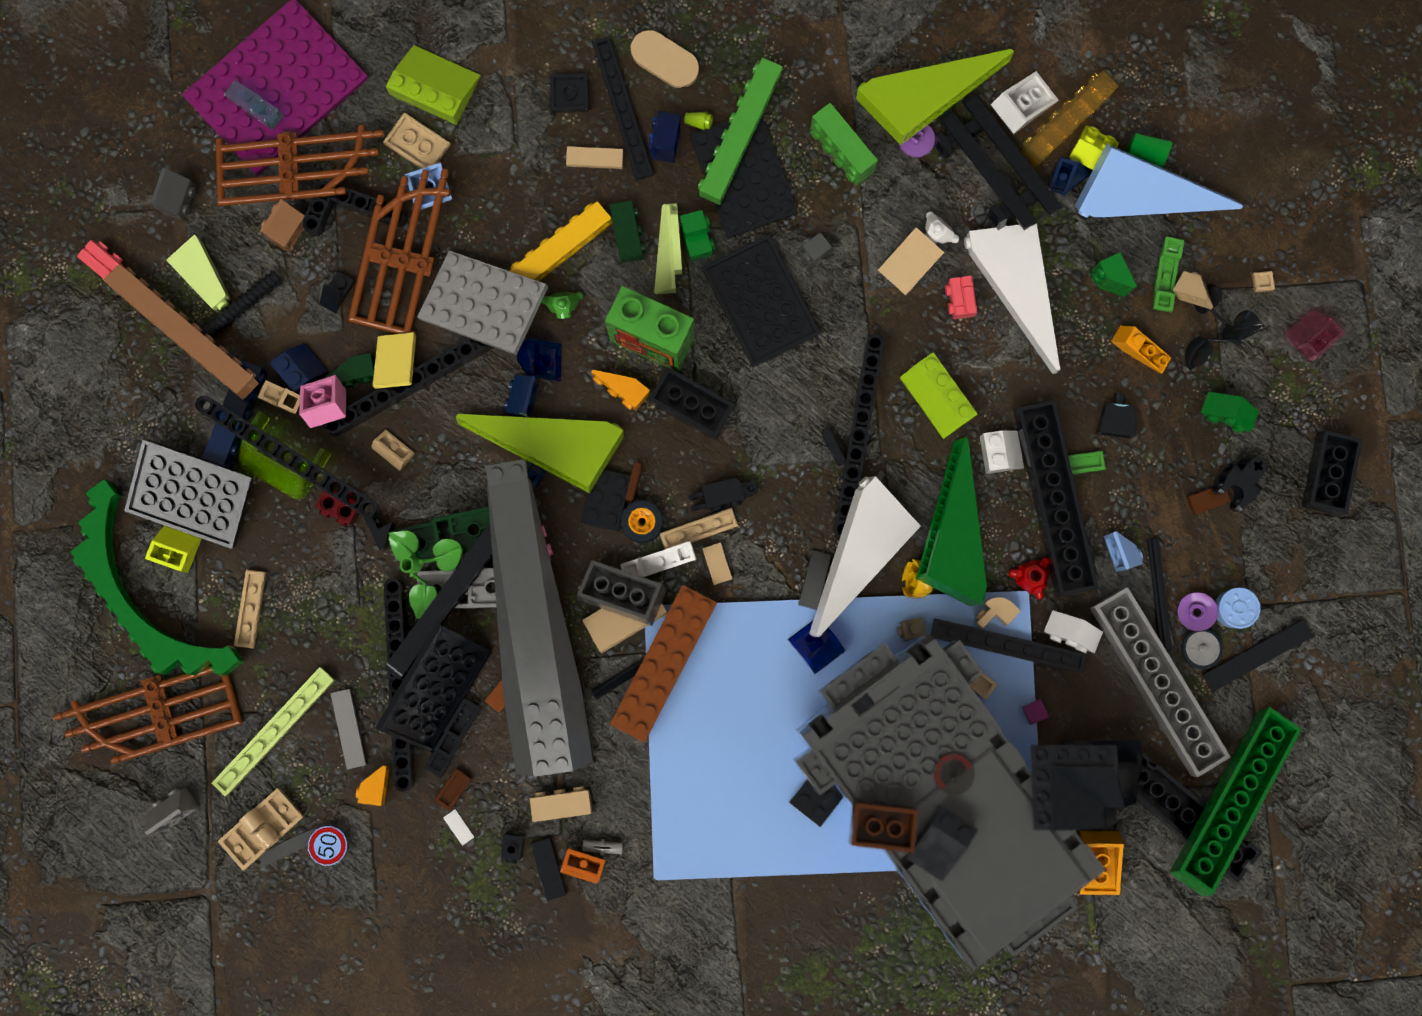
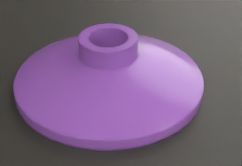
M1204 593L1188 594L1178 605V618L1186 628L1193 631H1203L1210 628L1218 616L1215 601ZM1194 609H1200L1201 614L1199 616L1194 615Z

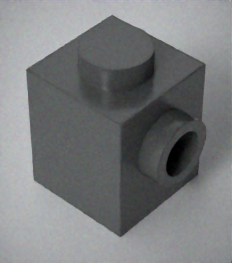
M820 232L814 238L810 236L803 242L801 255L806 262L810 261L814 265L831 252L832 246Z

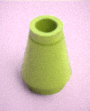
M708 112L686 113L684 123L702 130L710 129L713 123V115Z

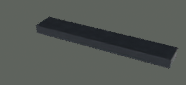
M1304 619L1205 672L1202 676L1211 692H1214L1312 638L1313 635Z

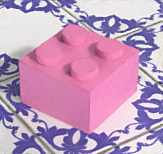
M336 375L300 386L299 414L310 428L346 417V389Z

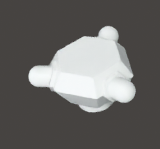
M931 211L926 214L927 222L925 229L927 232L925 235L934 244L938 242L941 244L946 242L957 243L959 241V236L954 234L952 228L943 219L934 215Z

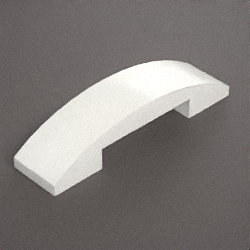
M691 541L620 564L622 571L645 577L696 560Z

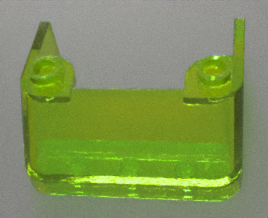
M258 411L251 424L263 430L270 418ZM258 432L252 435V441H256L258 439ZM242 439L238 458L239 466L294 499H302L307 495L313 485L311 482L258 452L259 449ZM321 448L313 463L323 469L331 453ZM304 463L301 465V472H305L308 469V464Z

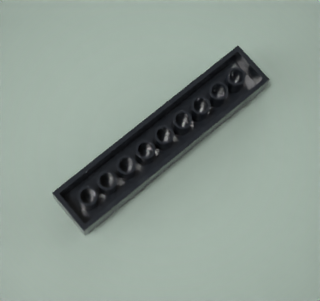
M1056 401L1019 407L1014 411V416L1046 557L1049 560L1048 565L1055 596L1060 597L1098 589Z

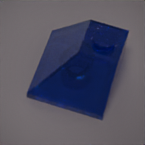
M536 339L524 340L517 353V362L526 374L539 379L560 382L561 344Z

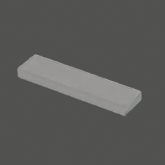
M347 689L331 693L346 769L367 765L352 691Z

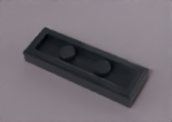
M547 838L531 843L547 901L566 896V890L551 839Z

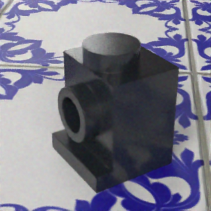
M503 834L501 858H505L506 863H517V860L522 859L525 835ZM509 846L515 847L514 853L509 852Z

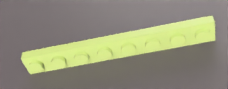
M319 667L211 784L225 797L228 796L331 686L335 679L322 667Z

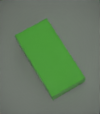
M1103 451L1068 455L1072 474L1106 470Z

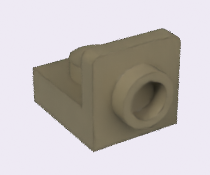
M922 617L899 622V627H897L898 636L903 638V641L927 636Z

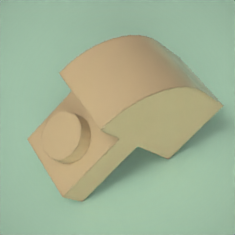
M265 380L257 398L292 414H296L300 405L299 394Z
M992 598L983 602L982 605L987 610L983 609L976 616L978 620L974 624L978 628H983L995 616L1005 626L1021 611L1006 598Z

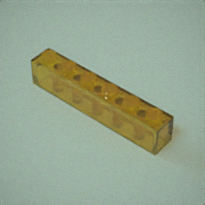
M1104 71L1099 75L1095 73L1087 81L1089 84L1085 88L1081 86L1076 91V97L1073 100L1069 98L1062 105L1063 109L1059 113L1056 111L1049 118L1050 122L1047 125L1043 123L1036 130L1037 134L1033 138L1031 136L1028 137L1022 144L1024 148L1021 153L1036 168L1119 87Z

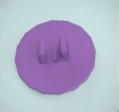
M927 125L905 143L899 144V146L906 155L922 157L932 150L935 143V134L932 128Z

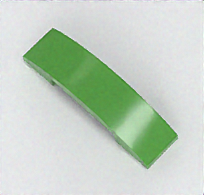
M1171 237L1164 238L1154 283L1153 309L1173 312L1175 300L1173 289L1175 287L1179 260L1182 257L1184 240Z

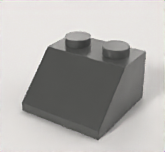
M162 168L150 203L162 214L184 220L185 216L190 212L191 199L196 195V185L191 180L166 168Z

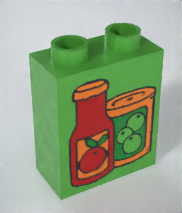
M621 286L605 320L610 342L665 367H669L678 373L695 339L694 318Z

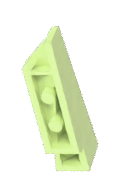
M677 203L662 205L655 294L676 293L675 275L682 274Z

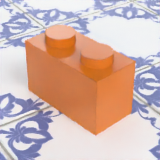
M567 849L560 873L597 884L600 880L605 860Z

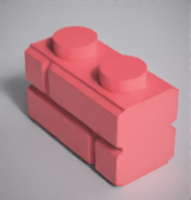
M90 240L77 255L80 260L103 279L118 264L125 268L121 263L123 259L115 253L112 255L108 253L107 250L109 248L101 241L96 243L94 240Z
M972 276L949 279L947 285H945V294L950 298V303L947 305L948 313L952 314L953 319L976 316L977 306Z

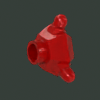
M1043 557L1038 561L1036 559L1019 565L1017 569H1010L1008 575L1017 580L1016 583L1029 594H1035L1036 599L1042 600L1044 598L1043 591L1047 588L1049 576L1047 566L1049 560L1047 557Z

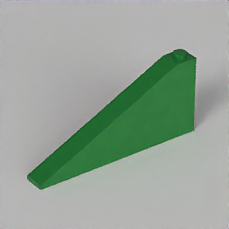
M964 437L953 442L916 579L971 607L983 604L987 583L969 440Z

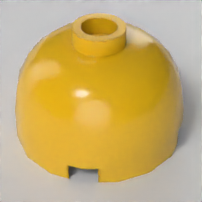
M912 559L913 562H908L903 571L902 581L906 580L905 587H902V591L906 597L923 598L932 592L933 587L916 579L921 560Z

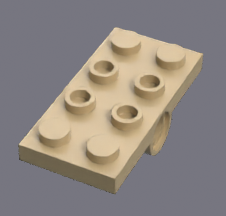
M279 787L257 807L246 813L239 820V823L218 842L244 871L305 816Z

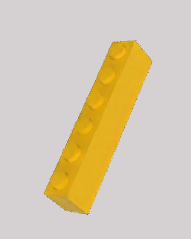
M598 201L594 204H588L584 208L583 213L579 216L578 214L573 216L569 220V224L565 227H559L555 231V235L550 239H544L540 243V247L536 250H530L525 255L526 258L521 262H515L509 271L536 281L542 280L612 224V218Z

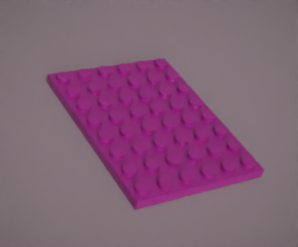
M290 0L182 93V95L227 144L277 140V134L282 132H296L297 138L303 137L369 78L297 0ZM278 147L234 151L242 160L278 157ZM268 166L252 167L250 169L258 176Z

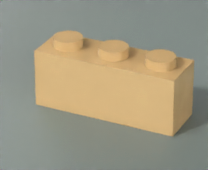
M584 786L574 787L571 792H565V789L553 790L554 794L546 795V792L534 793V797L530 798L532 822L592 813L590 789H585Z

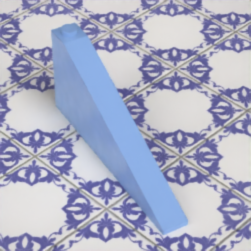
M1106 144L1075 207L1079 210L1078 213L1088 218L1090 215L1099 218L1242 209L1243 205L1235 199Z

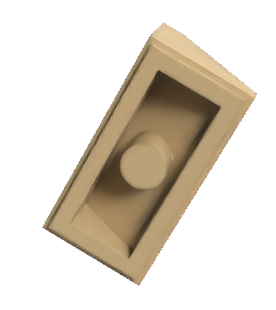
M387 430L383 431L372 443V449L399 471L404 468L415 454Z

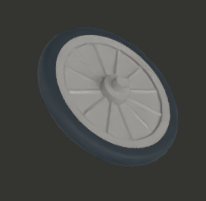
M1209 629L1203 631L1192 630L1185 636L1182 642V654L1185 660L1195 668H1211L1219 662L1222 656V642L1218 635Z

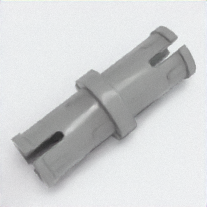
M601 839V841L583 840L582 852L600 853V855H604V853L622 855L623 842H608L605 839Z

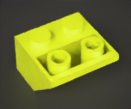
M1086 125L1069 158L1080 161L1082 165L1093 170L1106 144L1117 148L1119 142L1110 135L1106 136L1100 133L1097 128Z
M164 525L151 541L145 559L189 573L202 538Z

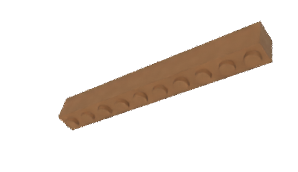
M118 264L103 279L112 290L241 400H244L259 384L254 379L256 375L250 369L244 370L241 367L243 364L236 357L231 359L228 356L229 352L223 346L217 347L214 344L216 341L210 335L206 334L204 336L200 333L202 329L197 324L187 322L189 318L184 313L174 311L176 307L171 302L161 300L163 296L155 289L152 291L148 289L150 285L142 278L139 280L135 278L137 274L129 267L125 269Z

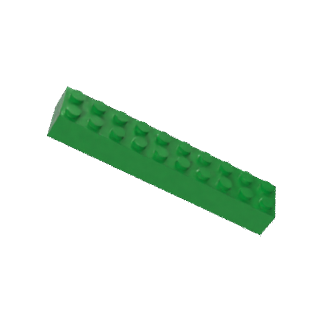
M1271 707L1257 712L1171 868L1170 874L1201 896L1214 895L1302 730Z

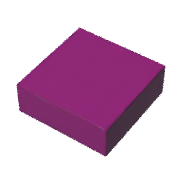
M1041 699L1022 707L1030 725L1049 717Z

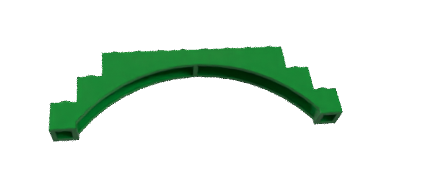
M105 479L86 492V495L89 497L88 502L95 510L78 522L81 526V533L87 539L70 551L74 557L72 560L78 567L83 569L85 572L83 573L84 577L96 587L94 588L95 592L107 602L105 605L108 610L116 614L118 617L116 620L119 625L127 629L129 632L127 635L130 640L138 644L141 655L149 659L151 669L157 674L167 675L181 664L180 667L186 674L197 675L212 664L210 667L216 675L227 676L245 661L234 646L227 645L224 648L194 646L169 636L145 618L125 591L114 558V516L118 500L122 498V495L112 482Z

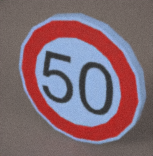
M323 826L317 829L311 835L308 842L309 854L316 863L323 866L338 863L347 851L345 834L333 826Z

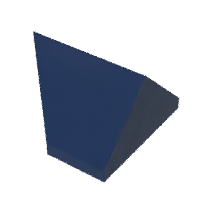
M1060 156L1054 166L1049 184L1050 191L1066 196L1069 191L1091 174L1080 161Z

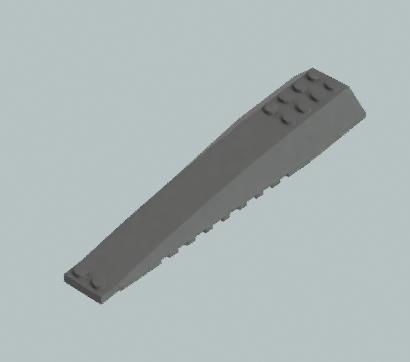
M520 459L486 464L503 696L516 774L537 777L574 771L593 763L582 686L573 656L531 480L528 478L526 460Z

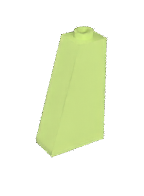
M193 235L166 261L218 313L224 307L227 308L231 298L203 242L196 235Z

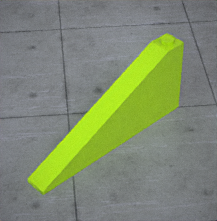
M1008 49L872 78L867 83L863 82L858 87L856 100L902 145L1008 64L1014 51Z
M457 414L456 416L460 426L588 493L593 489L624 438L622 428L618 424H610L607 421Z

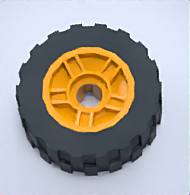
M644 500L634 501V503L629 504L624 509L621 515V527L624 534L631 541L647 543L659 536L663 527V517L655 504ZM640 518L646 520L644 525L638 523Z

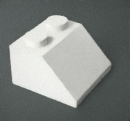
M996 431L983 433L980 436L986 474L1024 468L1018 431Z

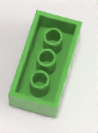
M831 103L812 116L811 135L815 140L818 139L823 144V150L833 156L834 163L838 168L842 167L846 172L847 179L851 183L854 182L857 186L874 173L878 162L877 158Z

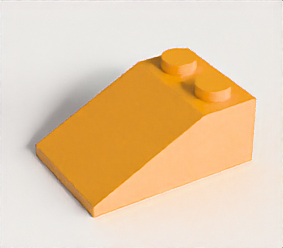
M1080 831L1079 838L1092 850L1106 871L1079 890V893L1081 895H1120L1124 847L1120 832Z

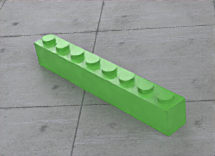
M762 58L760 63L755 64L752 71L754 76L752 80L748 79L745 86L747 91L738 100L737 106L739 108L730 117L729 123L731 125L729 129L725 128L721 139L723 142L721 146L717 145L713 154L715 156L713 163L709 162L706 168V178L700 180L698 185L700 197L718 205L721 204L780 79L783 66L765 58Z

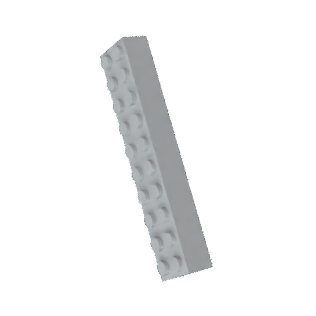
M1122 588L1089 607L1190 776L1199 777L1231 758L1129 588Z

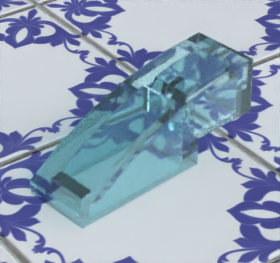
M236 80L224 93L225 97L271 130L275 128L284 116L276 107Z

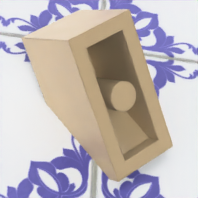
M1184 271L1173 289L1178 300L1212 309L1213 304L1202 276L1196 272L1189 273Z

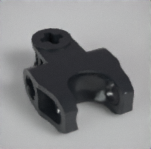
M1260 456L1245 457L1239 464L1234 461L1229 463L1218 475L1212 492L1215 495H1222L1231 487L1235 495L1230 504V509L1233 512H1240L1249 503L1254 501L1261 492L1262 487L1257 481L1267 469L1266 460Z

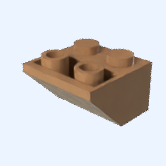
M280 199L272 207V213L269 218L263 221L260 231L270 242L290 252L305 229L303 227L305 216Z

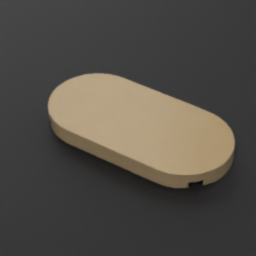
M643 31L633 39L631 54L639 66L675 88L688 87L696 81L699 65L697 59L691 53L656 31Z

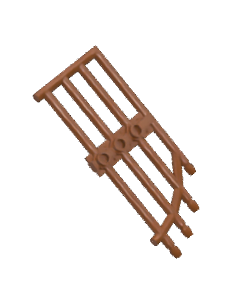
M358 125L357 132L297 138L296 132H282L277 134V140L223 145V139H216L217 206L346 194V188L335 187L347 176L369 173L368 167H353L359 157L379 155V149H362L364 139L383 137L384 131H365L364 125ZM356 140L354 150L298 155L297 145ZM278 147V157L224 162V152ZM350 158L344 169L298 173V163ZM279 166V175L224 180V170ZM333 178L322 189L299 191V181ZM279 183V193L225 198V188Z
M423 169L418 189L405 193L408 177L402 176L397 196L383 208L384 196H377L350 308L349 322L395 334L414 332L417 335V331L411 330L424 275L430 277L433 269L434 258L429 257L440 207L443 196L449 197L451 194V189H445L446 179L448 178L447 169H442L437 188H426L429 171ZM424 195H435L422 254L412 253L411 248ZM415 198L403 250L392 248L402 204L404 201ZM393 210L385 245L374 243L379 220ZM369 262L380 264L368 318L357 316ZM390 266L398 268V273L386 323L375 321L387 267ZM409 271L417 273L405 325L402 328L393 325L405 273Z
M211 665L197 675L184 673L164 680L161 679V675L141 680L142 687L81 706L78 700L70 702L71 709L53 715L55 721L76 715L82 725L65 731L64 735L66 738L87 732L96 740V742L82 746V753L103 747L122 753L120 756L116 755L110 758L111 764L127 761L243 724L229 674L221 676L223 682L167 699L165 687L213 673ZM225 689L227 701L172 718L169 706ZM142 694L145 695L147 702L146 706L89 723L84 714L85 712ZM227 708L231 709L233 719L177 736L176 724ZM146 713H150L153 723L109 738H105L96 730ZM154 731L158 743L136 750L118 744L119 742Z

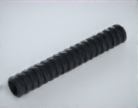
M270 270V274H265V278L261 277L260 282L256 281L255 286L251 285L250 290L246 289V293H241V297L238 296L236 301L233 300V303H229L227 308L224 307L222 312L219 311V314L214 315L213 319L210 318L208 323L205 322L204 326H200L202 329L200 333L204 336L208 334L211 337H216L218 332H222L221 329H226V325H231V321L235 322L236 317L240 318V314H245V310H250V306H255V302L258 303L259 299H263L264 295L267 296L268 292H272L274 287L277 288L278 284L281 285L282 280L274 271Z

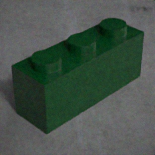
M632 200L610 204L621 264L643 260L642 254L646 252L644 242L639 240V235H642L641 226L636 224L635 220L636 217H639L637 206H633Z

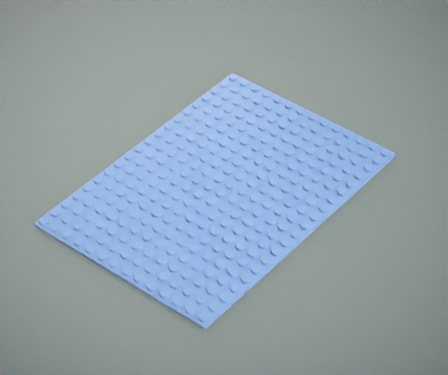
M1027 591L985 592L986 596L983 602L996 597L1006 598L1021 612L1008 625L1004 626L994 616L983 628H978L974 624L978 620L976 616L983 609L987 610L982 604L970 607L947 594H934L923 598H909L906 596L857 597L820 637L809 634L817 610L799 606V600L717 603L649 734L654 879L680 880L897 871L882 849L851 846L849 844L852 808L844 797L821 827L789 803L807 779L793 760L807 749L796 729L813 717L818 710L827 705L818 690L879 645L886 643L892 653L896 654L919 639L903 641V638H899L897 632L899 622L922 617L927 636L931 634L933 620L936 618L1032 641L1029 593ZM663 605L667 613L672 605ZM666 615L655 621L652 626L648 625L645 627L646 654ZM936 639L942 648L950 643ZM965 646L984 674L998 684L986 700L977 693L976 695L1001 728L1000 731L1008 742H1011L1024 758L1025 765L1031 771L1030 745H1038L1037 723L1030 725L1022 707L1035 701L1033 662ZM833 785L832 787L835 788V789L839 792V790L837 789V787H836L835 785Z

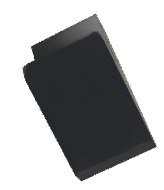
M337 271L329 286L324 284L319 305L336 314L355 281Z
M363 516L379 550H387L390 542L389 532H393L395 523L391 522L380 528L382 523L378 516L373 519Z

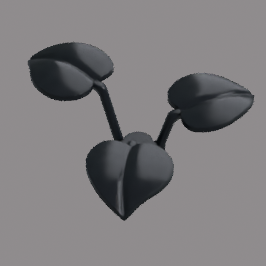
M1212 283L1206 287L1213 308L1208 309L1195 305V309L1201 314H1205L1210 310L1226 326L1222 330L1223 339L1207 338L1205 340L1202 336L1194 338L1189 343L1185 353V361L1189 370L1202 365L1210 358L1213 351V346L1210 342H1223L1227 344L1229 341L1234 345H1239L1244 339L1265 327L1257 315L1250 310L1239 313L1233 321L1234 326L1228 324L1214 310V307L1218 306L1222 301V292L1218 286Z

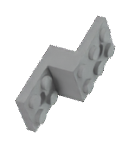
M493 568L483 569L454 610L497 608L495 592L488 593L486 589L489 583H495ZM456 569L449 572L419 571L417 575L427 582V586L440 585L442 588Z

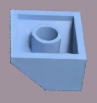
M434 164L405 174V177H408L407 184L409 190L418 189L423 169L429 171L426 188H437L443 169L442 164ZM446 182V187H445V189H449V186H448V183H447V182ZM451 194L449 197L443 196L442 203L453 200ZM424 195L421 210L433 206L435 195Z
M1117 531L1103 536L1116 572L1143 564L1141 550L1137 549V546Z

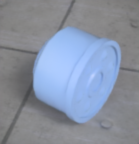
M1233 588L1225 591L1215 601L1218 609L1217 620L1223 626L1229 628H1247L1257 621L1260 614L1258 598L1253 592L1245 588Z

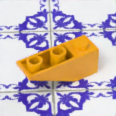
M1120 326L1111 341L1123 352L1160 374L1163 373L1171 359L1168 354L1135 326Z
M597 370L591 371L594 376L593 380L600 386L604 384L608 388L607 392L614 398L617 396L623 400L622 404L629 410L633 408L637 411L651 394L650 390L635 378Z

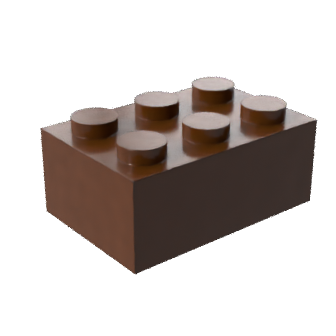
M853 801L849 844L851 846L914 853L919 810L911 807Z

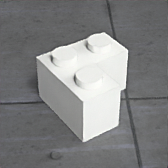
M1053 610L1044 630L1045 633L1050 635L1051 640L1061 643L1062 640L1066 641L1065 644L1074 647L1075 650L1084 654L1087 651L1095 653L1103 631L1083 619Z

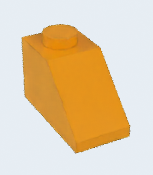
M390 765L380 767L360 783V786L356 789L358 803L378 806L385 805Z

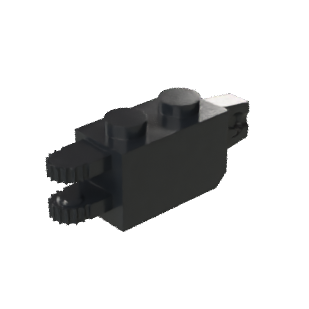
M737 478L703 485L702 492L688 495L689 500H696L704 497L705 500L704 504H697L691 507L692 512L703 509H711L712 512L723 510V506L730 505V508L740 506L745 498L757 494L755 482L740 483V480Z

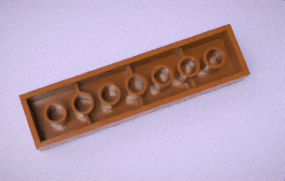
M682 585L610 725L644 743L646 742L717 602Z

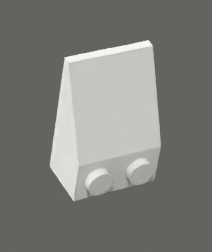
M1034 72L1004 91L991 106L1014 134L1059 100L1040 75Z

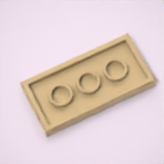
M662 603L655 621L667 615V611ZM600 609L582 620L601 654L648 626V624L605 609Z

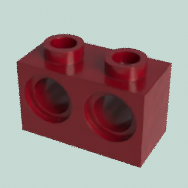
M323 491L315 506L320 509V514L328 518L331 515L336 517V522L345 527L347 524L353 526L360 514L351 508V514L348 517H344L343 511L349 506ZM349 498V502H350V503H355V502H356V501H354V500H352V499ZM329 499H333L334 506L328 509L326 503Z

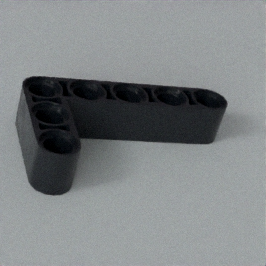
M321 181L316 189H322L330 181ZM344 187L346 188V194L313 197L303 219V227L311 236H320L325 229L334 205L372 218L376 198ZM349 195L347 200L341 201L342 196ZM361 201H366L365 206L358 207ZM384 201V203L382 204V207H384L385 205H387L388 202H385V201ZM323 205L324 209L320 212H317V208ZM402 208L401 217L397 225L398 228L403 227L407 223V216ZM393 210L379 221L390 225ZM312 223H317L314 229H310Z

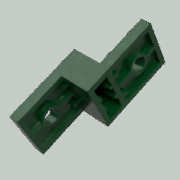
M489 507L431 519L432 522L397 530L412 531L417 535L418 539L425 540V547L414 553L419 559L435 558L433 547L438 541L443 539H452L462 545V553L468 552L490 523ZM471 525L479 527V532L476 535L469 534V527Z

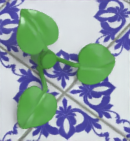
M406 530L389 532L390 546L395 558L400 562L401 570L405 573H410L411 577L416 578L422 583L413 586L409 593V602L415 617L420 619L438 592L434 586H427V582L416 573L422 569L423 563L437 561V566L442 571L449 572L454 570L461 560L462 545L452 539H443L438 541L433 547L435 558L419 559L414 554L419 549V539L414 532Z

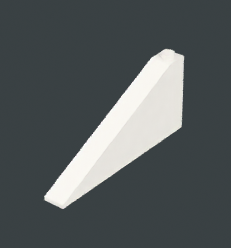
M1037 223L1025 231L1020 225L1005 226L1000 230L989 228L969 231L966 238H964L965 248L968 249L969 255L1052 374H1056L1060 371V364Z
M876 476L863 478L859 482V487L855 490L809 633L811 636L820 637L920 528L919 523Z

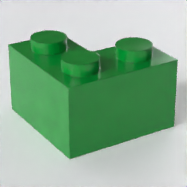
M702 210L681 215V230L690 262L711 257L712 250L715 247L713 239H709L707 232H710L708 216H704Z
M1208 392L1201 413L1209 422L1218 423L1220 421L1231 426L1234 432L1243 433L1244 431L1252 432L1259 411L1241 396Z

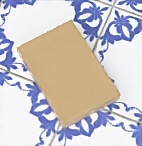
M405 112L383 141L384 145L420 169L438 164L451 146L450 142Z
M916 227L878 271L902 293L907 295L944 252Z

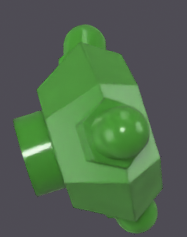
M581 292L554 293L544 296L541 303L545 304L552 313H556V318L571 317V311L575 310L577 303L583 298V294Z

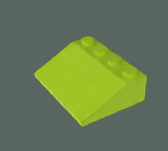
M413 45L394 69L386 89L391 96L457 125L481 75Z

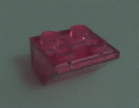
M1311 310L1289 329L1284 336L1309 362H1312L1337 342L1345 332L1333 319L1315 310Z

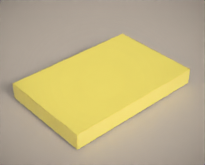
M414 332L378 336L373 387L375 389L412 385L416 343Z

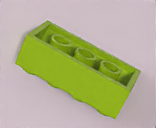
M934 352L900 377L903 384L943 439L978 415Z

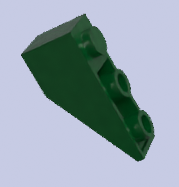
M371 353L350 357L327 377L336 375L345 388L354 387L355 383L360 382L362 384L372 383L375 368L374 356Z

